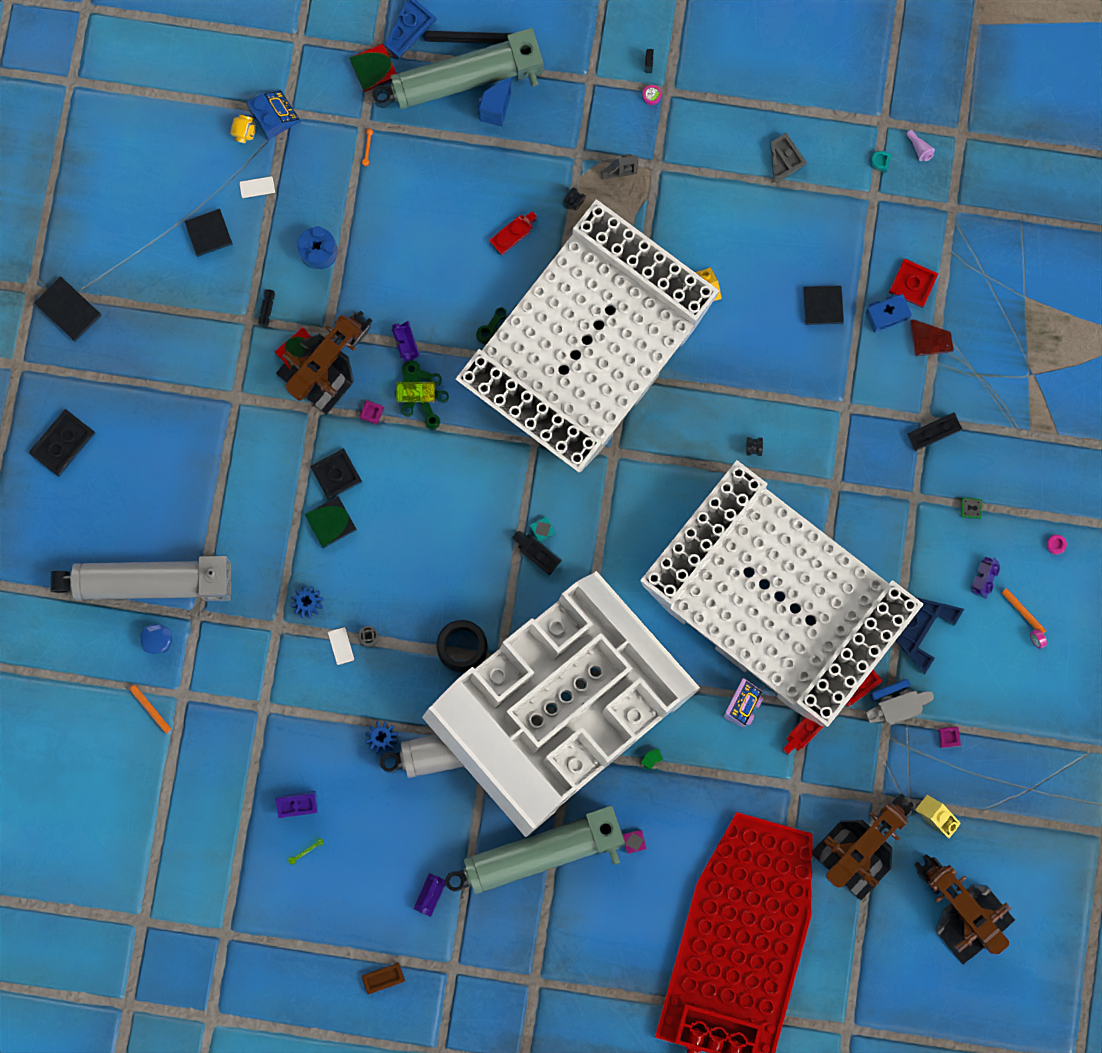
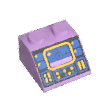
M742 679L723 718L742 728L746 724L750 725L755 716L752 714L754 708H759L763 697H761L763 691L749 681Z

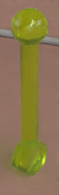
M319 838L316 843L297 856L290 857L288 859L289 864L294 865L296 860L317 846H322L324 840Z

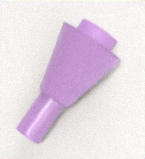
M913 130L908 131L906 135L912 141L919 161L930 160L934 155L935 149L918 138Z

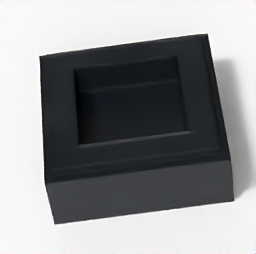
M654 49L646 50V73H652Z

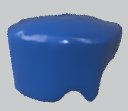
M151 624L141 632V645L145 652L158 654L169 650L172 644V635L166 626Z

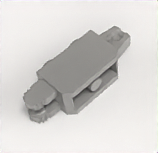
M904 690L899 693L900 696L892 698V695L882 698L881 703L877 707L866 712V717L869 724L884 722L888 726L911 719L921 714L922 706L933 701L934 694L929 691L917 694V691Z

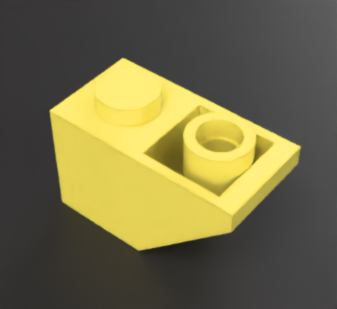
M926 795L915 809L925 821L947 838H950L961 824L943 803L929 795Z

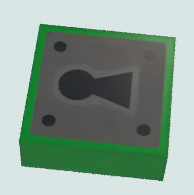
M962 498L961 518L981 519L982 499Z

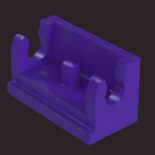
M316 791L277 796L278 818L318 813Z

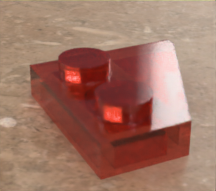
M914 319L910 320L915 357L954 351L951 332Z

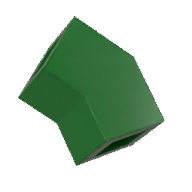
M656 749L648 752L640 764L651 771L656 763L663 761L660 750Z

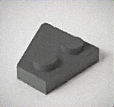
M787 133L770 143L776 184L807 165V162Z
M625 154L621 158L616 159L600 172L601 179L605 180L637 174V155Z

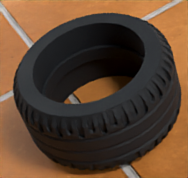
M456 620L447 624L440 631L437 637L436 649L441 662L447 668L456 672H467L472 667L474 669L477 668L484 661L487 655L488 644L485 633L477 624L468 620ZM456 631H469L478 640V652L469 661H455L446 652V641Z

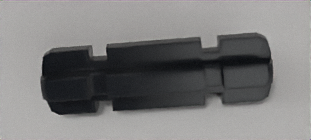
M270 289L264 291L265 299L262 301L261 316L258 319V324L261 326L269 325L270 319L268 317L271 315L272 300L275 297V292Z

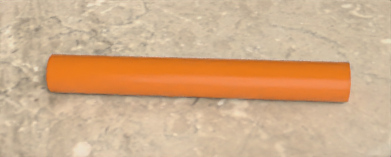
M1007 588L1001 593L1034 629H1039L1043 634L1047 631Z
M136 685L130 687L129 690L164 733L170 732L171 727Z

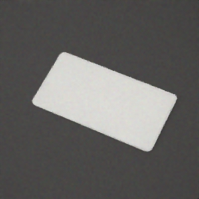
M272 176L240 182L242 198L275 193Z
M345 627L328 632L337 665L353 661L354 657Z

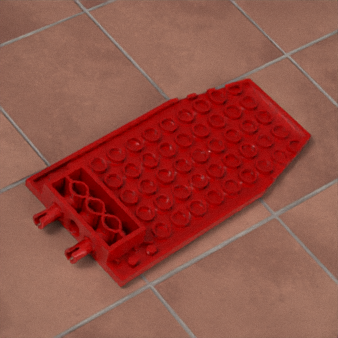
M736 812L696 883L655 1038L685 1046V1049H687L686 1053H701V1051L706 1053H776L812 916L813 833Z

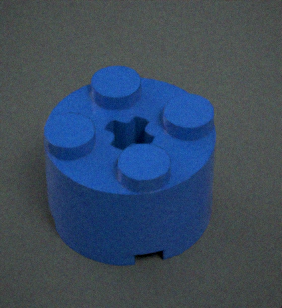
M320 226L307 229L297 241L298 252L308 267L326 269L335 262L338 247L334 237L328 230Z

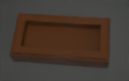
M400 963L362 975L368 995L406 982Z

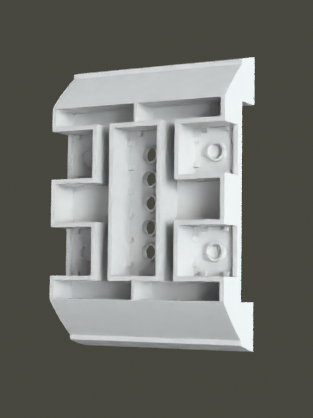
M596 199L573 228V235L483 350L478 349L456 380L576 471L582 472L611 439L614 430L631 408L638 404L655 382L659 372L679 346L682 347L715 300L719 290ZM613 306L616 312L613 315H608L605 313V308ZM595 321H602L604 328L596 330L593 324ZM584 336H590L593 341L590 345H585L581 339ZM572 351H579L581 357L578 360H573L570 357ZM562 365L567 366L569 373L561 375L558 371L559 367Z
M736 461L640 581L643 587L648 590L668 613L684 625L687 622L716 645L715 649L742 671L746 673L748 670L774 690L778 694L776 697L788 707L818 723L820 726L828 727L920 610L923 603L893 580L890 583L886 582L766 489L768 484L739 461ZM745 568H752L754 576L751 578L745 577L743 570ZM767 580L770 587L766 590L761 589L759 581ZM776 592L784 593L785 600L782 602L776 601L774 594ZM791 604H798L801 609L800 612L797 614L790 611ZM807 616L815 617L816 624L813 626L807 625L805 622Z
M596 571L573 584L562 593L559 601L535 620L533 618L508 637L502 643L500 649L477 668L474 669L472 667L458 678L428 708L422 718L522 834L527 837L552 816L565 801L669 713L672 714L699 691L700 687ZM590 669H599L600 676H592L590 674ZM583 680L586 687L579 689L576 687L575 682ZM568 692L571 695V700H562L561 693ZM549 704L554 705L557 710L556 713H548L546 706ZM539 717L542 720V724L540 726L533 725L531 718Z

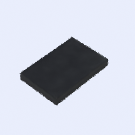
M61 276L34 302L39 309L75 342L102 316L98 310Z
M65 409L29 451V454L60 477L95 435V431Z

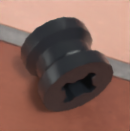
M573 187L563 202L570 204L572 209L577 211L585 201L586 195L584 193L580 194L577 188Z
M747 437L746 456H751L752 454L762 456L763 437H758L757 439Z

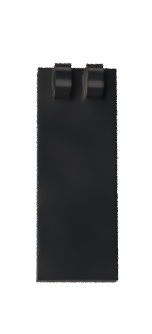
M955 412L909 432L907 435L916 452L962 431L963 428Z

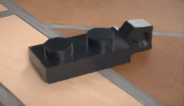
M517 531L512 537L519 543L518 548L520 552L548 575H551L561 563L562 559L531 534L528 533L526 536L521 531Z

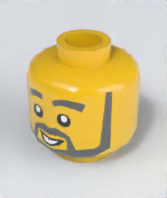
M239 114V117L233 119L230 134L235 137V141L246 143V140L254 138L257 125L253 121L254 118Z

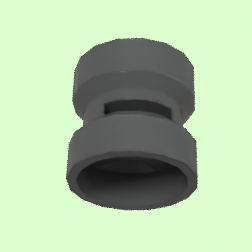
M365 626L359 632V639L363 646L371 648L377 645L379 635L374 627Z

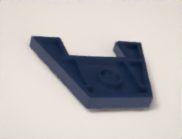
M915 597L923 603V606L895 642L925 675L935 658L918 647L937 616L955 626L964 609Z

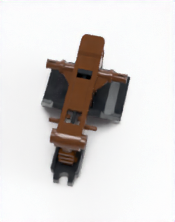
M362 311L357 314L353 312L349 318L346 315H340L336 319V326L333 329L325 326V329L330 332L326 338L321 334H316L301 341L300 344L306 350L300 358L293 356L287 350L285 352L287 355L283 354L282 357L291 363L292 369L290 370L284 363L276 374L287 382L286 390L298 401L306 397L327 415L354 382L349 357L342 350L346 346L353 351L355 350L354 346L369 332L373 322L372 319L368 318L366 322H362L361 318L364 316Z
M903 794L898 797L894 796L883 806L877 816L873 812L869 813L875 820L871 827L864 820H841L812 851V855L829 870L826 878L836 888H841L845 885L862 901L891 870L893 847L886 840L890 835L897 841L900 840L894 832L898 828L901 830L908 823L906 819L913 812L911 810L914 805L912 802L907 806L902 805V799L905 797ZM885 828H887L889 831H888V832L884 831L883 833H884L885 835H883L881 832H882Z
M927 854L923 856L926 861L924 866H921L919 862L914 863L920 879L935 894L940 892L942 894L935 901L938 903L945 897L950 902L942 910L935 931L963 965L982 949H987L990 954L998 955L1009 946V940L1002 932L1015 921L1008 912L1011 910V907L1006 902L1002 905L987 885L972 884L968 889H965L961 883L967 878L966 876L958 880L955 877L957 873L951 865L943 867L936 857L931 858ZM952 884H954L957 887L956 891L951 886Z

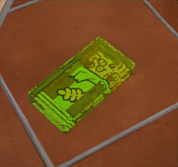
M397 382L396 402H435V382Z

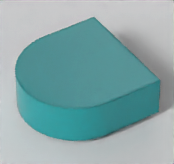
M885 151L875 152L871 157V166L875 170L887 173L892 153Z

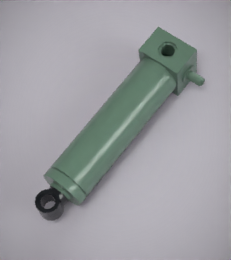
M533 28L507 35L508 41L391 75L393 84L375 87L372 92L373 101L379 108H386L392 102H398L402 110L517 76L518 80L529 78L531 86L536 87L538 86L536 75L543 74L544 63ZM381 93L387 95L384 100H379L377 97Z
M613 806L586 814V817L465 858L466 868L450 872L446 876L445 884L453 892H459L466 887H473L476 895L598 853V855L609 853L612 864H619L620 860L616 850L624 846L625 841ZM608 826L611 832L608 835H604L600 832V828ZM454 876H458L461 879L458 887L450 885V879Z

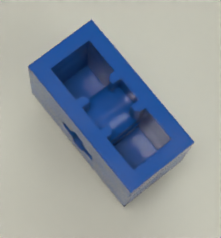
M894 294L887 297V300L884 302L876 301L869 305L866 314L874 333L910 319L912 314L903 294L899 296ZM885 309H887V311H892L891 314L889 315L888 312L884 313Z

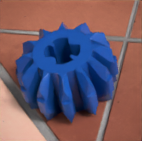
M302 586V593L297 589L295 590L298 597L291 596V599L296 601L291 604V607L296 608L294 611L296 615L301 612V618L304 619L307 613L309 619H312V612L315 615H319L316 608L323 609V605L319 604V602L323 601V597H318L320 594L319 590L313 593L314 588L312 586L309 587L308 591L305 586ZM309 598L311 605L308 604L306 607L303 600Z
M378 721L376 722V729L372 725L369 726L373 732L365 733L367 737H371L365 740V743H373L369 747L370 751L376 748V754H379L381 749H383L385 754L387 753V747L392 751L394 750L391 743L397 744L398 740L392 737L398 736V733L392 732L394 729L393 725L387 729L388 723L384 721L382 727ZM380 733H383L384 736L387 735L383 743L380 740L377 741Z

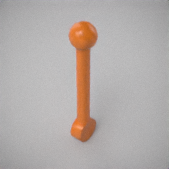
M370 128L366 130L365 157L362 160V165L365 167L370 164L368 156L370 139L373 134V130Z

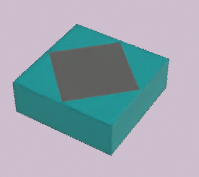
M547 516L530 525L535 537L540 542L556 534Z

